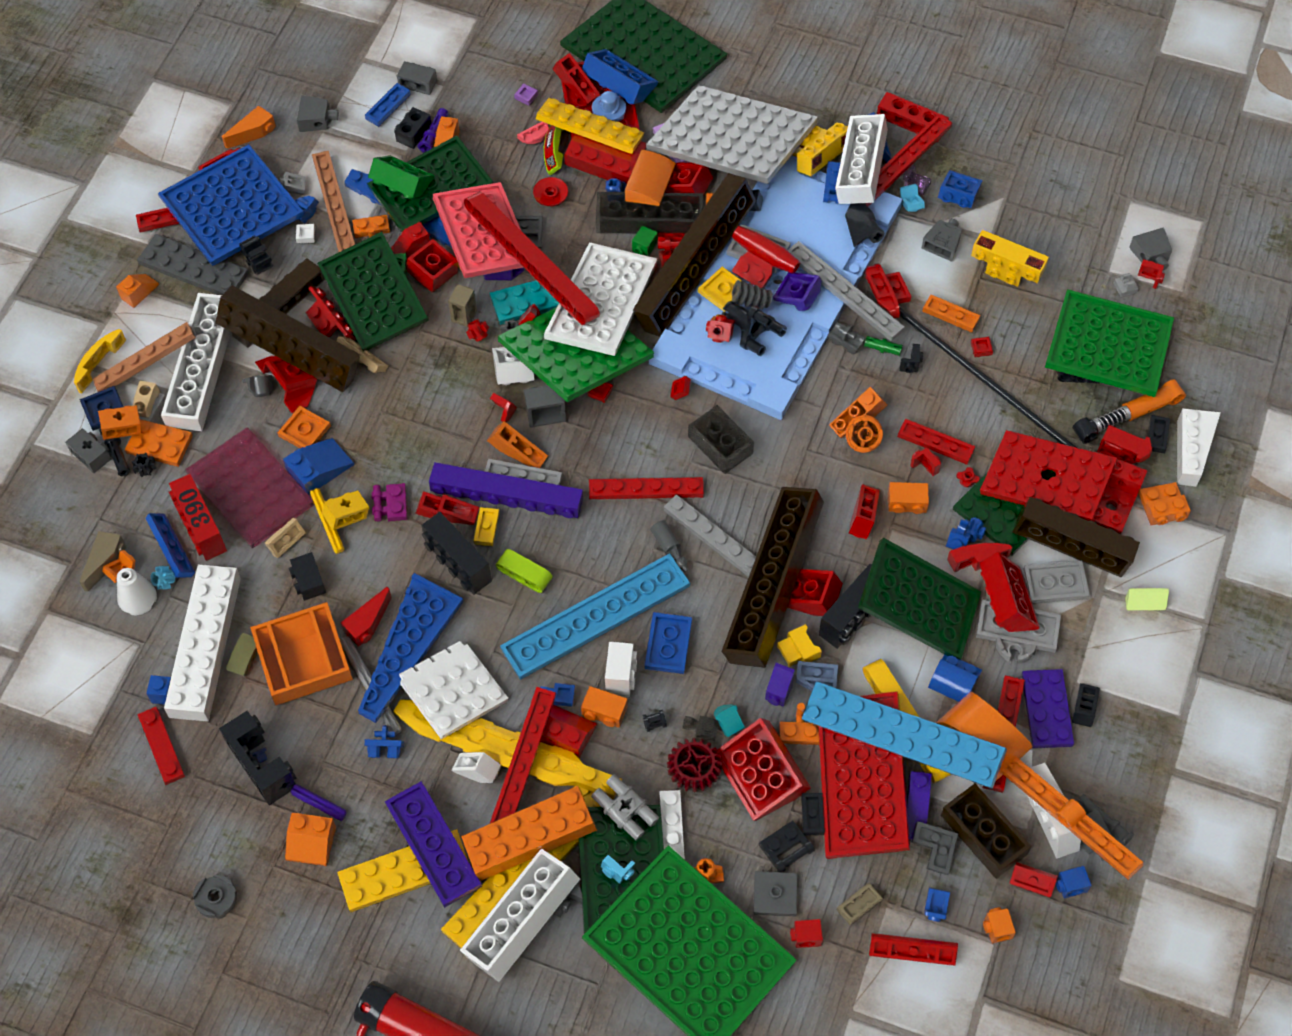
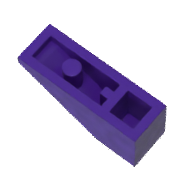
M910 772L907 789L909 839L913 837L916 822L919 821L927 824L931 773Z

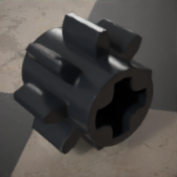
M147 453L137 454L135 460L131 461L134 466L132 468L134 473L139 472L141 477L151 475L152 471L156 469L154 457H148Z

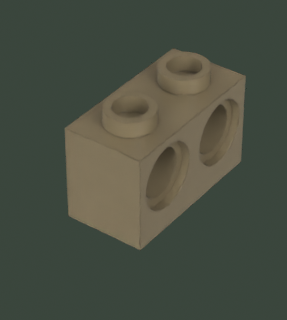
M457 284L448 300L451 321L468 327L467 325L472 321L477 312L475 293L470 287Z

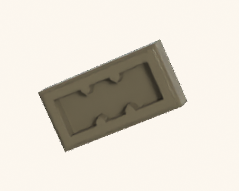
M869 882L839 905L836 910L851 926L882 902L883 898Z

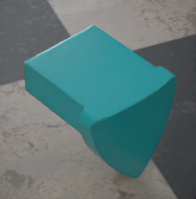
M734 704L719 706L714 712V716L726 737L745 728L737 712L738 708Z

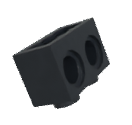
M412 107L394 129L396 142L414 149L423 138L424 132L429 130L432 124L430 114Z

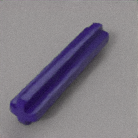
M295 784L291 790V794L294 797L339 821H342L347 814L345 809L298 784Z

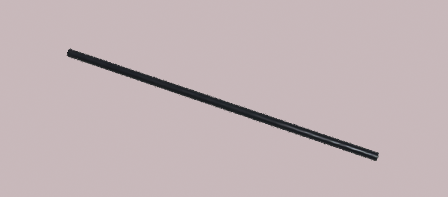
M899 306L900 317L1057 442L1076 447Z

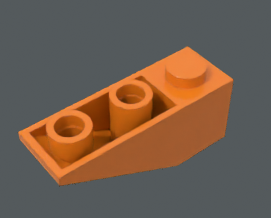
M869 387L834 419L829 426L840 438L846 436V428L852 419L860 415H869L875 418L888 404L874 389Z

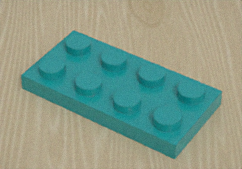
M537 280L490 292V298L500 325L505 324V321L520 320L521 315L532 304H536L541 314L559 305V302Z

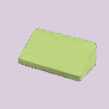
M1130 588L1125 597L1126 609L1166 610L1169 589Z

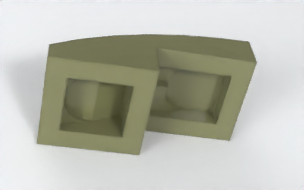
M245 633L241 634L228 661L227 671L242 676L247 675L252 658H255L257 654L253 636Z

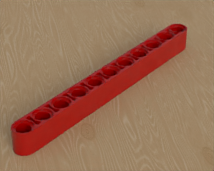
M479 191L464 199L467 211L581 325H585L600 316L598 307L484 193Z

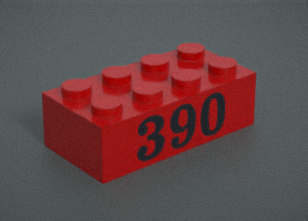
M191 474L170 482L171 491L168 492L194 543L198 555H203L207 561L227 552L221 534Z

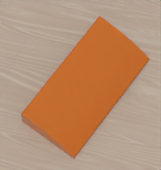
M641 150L625 188V201L660 206L676 163L658 153Z

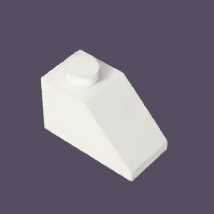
M484 752L460 753L451 771L479 783H493L498 776L501 765Z

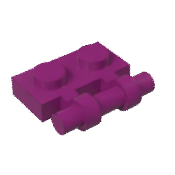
M405 483L386 485L385 492L381 491L380 485H374L373 492H371V499L374 503L372 507L374 521H381L382 515H387L388 522L407 520ZM387 500V506L385 507L381 506V501Z

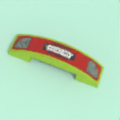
M553 125L549 127L544 140V162L549 175L561 169L563 154L558 151L561 132L564 129Z

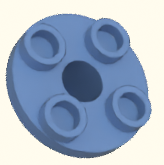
M606 91L594 100L592 113L604 116L615 122L621 121L626 113V103L616 93Z

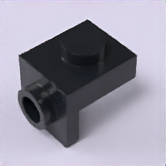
M913 344L911 359H901L899 371L918 373L919 363L923 362V352L920 351V344Z

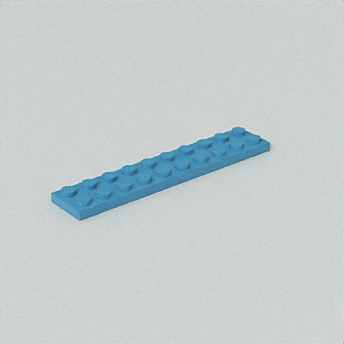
M669 553L500 645V649L521 680L690 587V582Z
M817 681L802 716V720L991 789L994 786L1007 751L1005 747Z

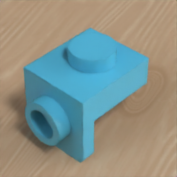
M917 184L900 188L902 205L908 212H916L919 209L925 208L923 199L918 195Z
M607 855L601 864L602 872L610 879L613 877L619 884L624 879L626 881L629 880L635 872L633 870L635 866L633 860L623 868Z

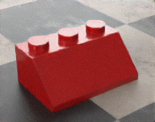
M553 705L541 742L571 751L580 759L597 723Z

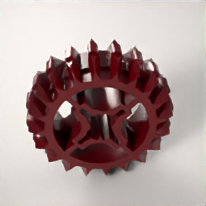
M694 737L692 742L685 739L684 745L678 742L677 748L673 747L671 749L672 754L668 755L669 762H667V768H669L668 775L672 776L671 780L673 783L678 781L677 787L680 788L685 785L686 792L691 787L695 793L698 787H700L701 791H704L705 785L711 788L712 782L718 781L717 776L721 775L719 768L722 767V762L719 761L721 760V755L716 754L717 748H711L710 742L705 745L703 738L700 742H696ZM687 754L688 759L678 765L679 760ZM708 765H711L710 770L702 776L701 771L707 768Z

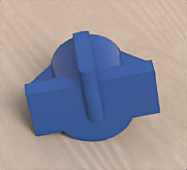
M618 179L607 180L605 187L607 198L612 202L617 201L619 205L626 202V183Z
M313 196L300 197L295 200L304 212V216L298 219L304 224L313 217L316 212V206L319 203Z

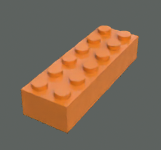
M576 786L463 835L461 838L475 875L482 881L533 859L540 849L549 852L597 831L584 796L580 788Z

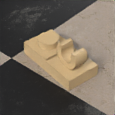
M292 518L264 543L273 556L279 558L306 532L297 519Z

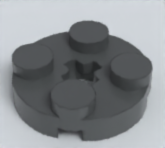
M213 875V877L208 879H202L196 885L193 892L194 904L198 912L203 916L221 919L233 909L237 900V891L227 877ZM219 892L220 898L212 901L210 895Z

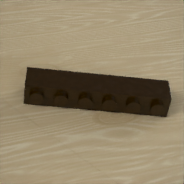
M306 258L292 272L286 274L277 285H274L268 293L260 297L259 300L287 314L311 293L308 289L310 286L316 288L325 278L319 266ZM232 333V336L247 348L253 344Z

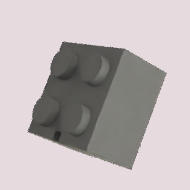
M548 385L531 387L524 390L530 428L566 422L565 401Z

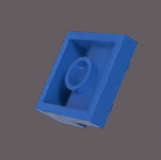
M949 170L940 187L938 198L944 202L956 203L962 208H972L983 180Z

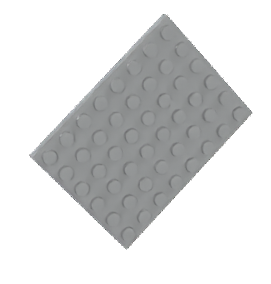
M698 85L648 141L646 147L649 151L769 184L817 125L818 117Z

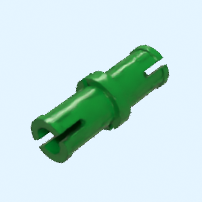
M870 336L866 337L864 347L879 350L880 353L886 352L900 356L903 346L889 342L884 338L881 340Z

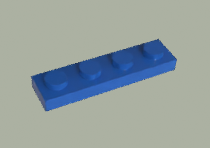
M149 513L146 520L175 577L192 578L195 571L166 515Z

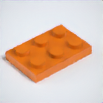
M139 419L141 434L131 436L125 448L126 454L137 456V454L147 453L148 457L153 456L157 462L179 467L193 437L192 432Z

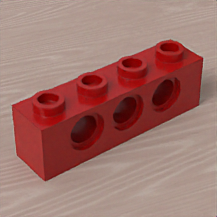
M886 92L877 109V114H885L887 122L916 134L940 114L889 92ZM940 114V115H942L943 117H945L946 119L949 120V117L944 116L943 114Z

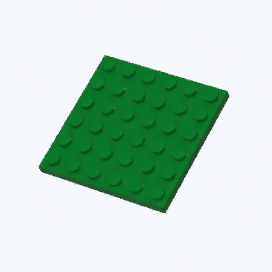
M1067 289L1045 368L1155 397L1174 317Z
M557 307L535 317L532 321H527L498 336L500 344L566 402L654 358V351L628 330L615 356L544 339V333Z

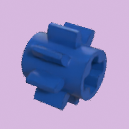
M971 518L970 521L965 519V521L969 522L966 533L971 534L969 541L975 542L977 538L982 540L986 530L983 527L984 523L978 518Z

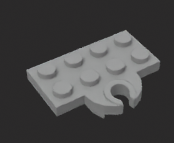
M982 600L976 638L996 641V649L1005 660H1010V650L1012 649L1020 653L1016 659L1017 663L1031 658L1035 649L1056 652L1061 614L1034 610L1040 626L1038 630L1009 632L996 624V615L990 606L991 601Z

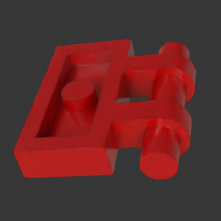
M658 233V249H665V251L675 249L686 233Z

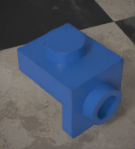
M929 887L924 914L928 916L929 920L941 922V919L946 920L950 891Z

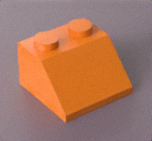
M291 813L287 829L285 860L327 866L336 830L333 818Z

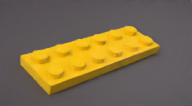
M548 98L536 114V120L633 154L644 136V132L639 131L637 128H631L623 125L621 122H615L604 116L592 114L590 111L581 110L573 105L559 102L557 99Z
M458 830L451 831L468 860ZM409 846L337 872L350 913L430 884Z

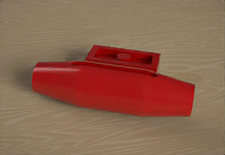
M738 226L735 229L732 238L748 252L737 261L732 270L734 274L754 286L765 288L772 276L773 267L794 274L799 268L801 262L784 247L762 234L742 226Z

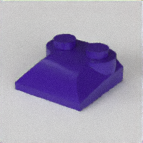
M788 272L774 294L773 300L795 305L798 311H806L812 306L821 291V278L818 275L791 274Z

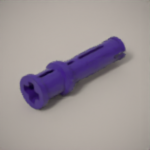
M440 108L429 130L424 132L423 140L418 144L421 152L425 153L433 148L441 116L447 117L449 114L446 109Z

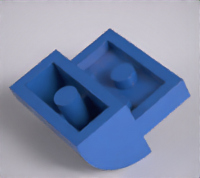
M944 654L931 678L928 688L959 702L969 692H972L982 669L954 656Z

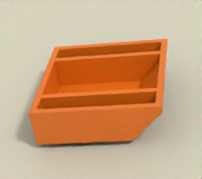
M327 602L250 627L275 706L353 680Z

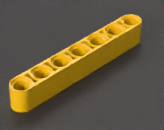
M878 659L862 668L863 674L875 694L897 691L899 694L900 711L919 717L882 659ZM919 763L925 773L932 774L931 782L933 784L952 775Z

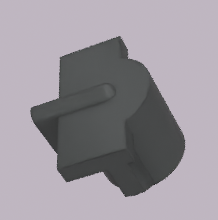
M257 375L242 379V382L247 383L248 390L255 397L268 396L273 388L272 375Z

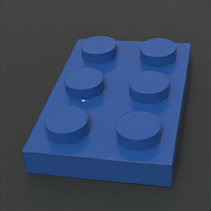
M653 612L645 669L684 674L692 617Z

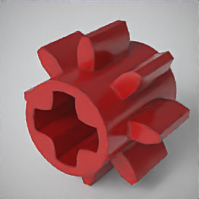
M476 319L467 325L469 329H467L466 334L469 339L473 338L477 342L488 336L487 331L489 327L486 321L482 322Z

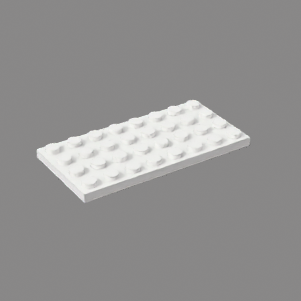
M589 242L571 281L598 307L600 316L585 325H581L559 303L544 333V339L615 356L634 316L633 309L643 296L655 270L657 258Z

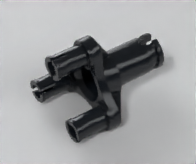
M729 301L723 307V310L728 311V314L722 312V315L727 316V319L735 320L734 324L738 325L741 329L740 347L750 350L758 356H762L766 350L764 345L755 341L761 333L770 330L780 337L786 333L787 327L780 324L774 317L762 312V309L757 306L751 307L748 311L742 306Z

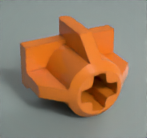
M709 858L701 859L696 867H693L711 884L724 882L723 867L715 865Z

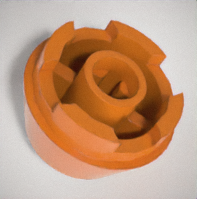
M869 415L855 417L846 428V440L849 446L861 453L871 452L876 449L883 438L881 424L877 419Z

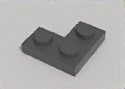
M919 821L916 822L911 843L931 849L926 869L944 875L949 874L958 833Z

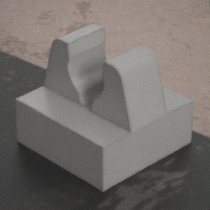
M1130 273L1123 274L1120 278L1114 280V285L1120 297L1138 292L1139 288Z

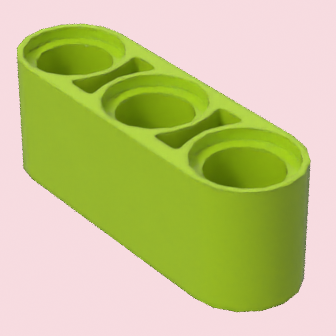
M506 549L495 564L500 572L538 593H542L553 578L548 570L511 549Z

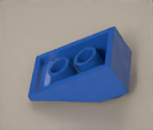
M333 438L299 448L283 459L286 471L308 496L311 490L321 488L354 465V462Z

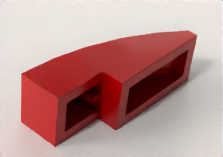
M423 491L415 514L431 518L438 512H441L450 523L474 525L479 507L444 494L442 497Z
M1001 543L967 545L949 551L947 561L954 572L971 565L975 571L981 569L979 563L998 551L1008 558L1012 547L1009 544Z

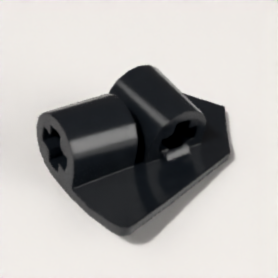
M865 203L850 204L845 218L853 247H856L867 238L872 243L881 241L885 233L876 223L875 216Z

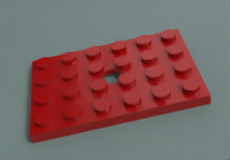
M1006 430L981 486L980 494L1020 505H1025L1029 497L1038 498L1042 502L1051 506H1057L1063 511L1077 514L1080 518L1087 521H1094L1116 466L1117 458ZM1045 470H1053L1056 476L1045 480L1042 478L1041 473Z

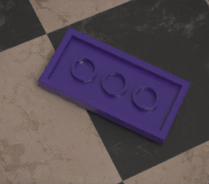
M1063 669L1022 671V679L1025 680L1023 689L1032 748L1073 747L1074 739Z

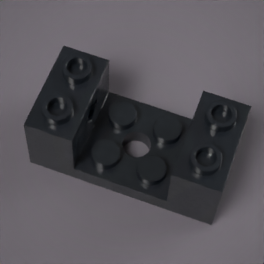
M247 710L219 728L226 744L268 805L291 792L296 784L294 780L297 777L288 761L283 762L279 756L261 768L250 755L251 750L265 742L262 735L265 732L256 715L251 716Z

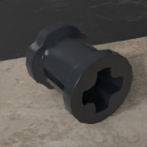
M663 710L648 716L646 714L642 715L647 732H650L653 728L667 727Z

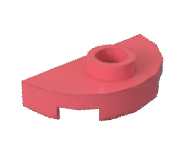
M540 122L517 134V138L526 144L542 142L545 139L549 125Z

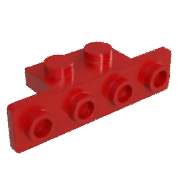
M310 286L308 289L317 301L306 311V315L319 332L330 337L339 328L345 337L355 341L356 337L349 324H346L344 321L345 317L336 311L335 304L326 298L325 291L319 287Z

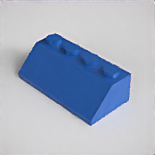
M607 49L587 53L582 70L589 79L596 80L600 86L612 90L617 96L626 99L625 101L629 104L643 102L659 82Z

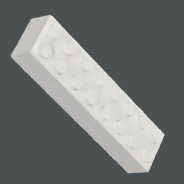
M197 294L189 325L196 338L181 347L161 414L165 426L203 431L231 331L215 323L222 295Z
M209 565L197 566L164 706L169 718L209 722L241 580L237 568Z

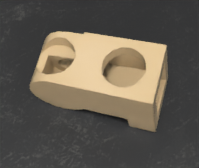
M139 381L132 406L137 405L138 415L148 418L152 413L155 399L160 394L156 383Z

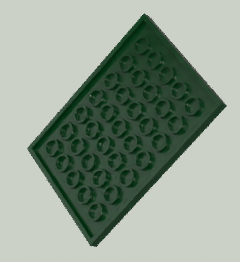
M611 0L560 41V46L585 61L587 53L607 49L659 81L657 86L645 98L644 102L660 113L664 112L727 59L726 52L646 0Z

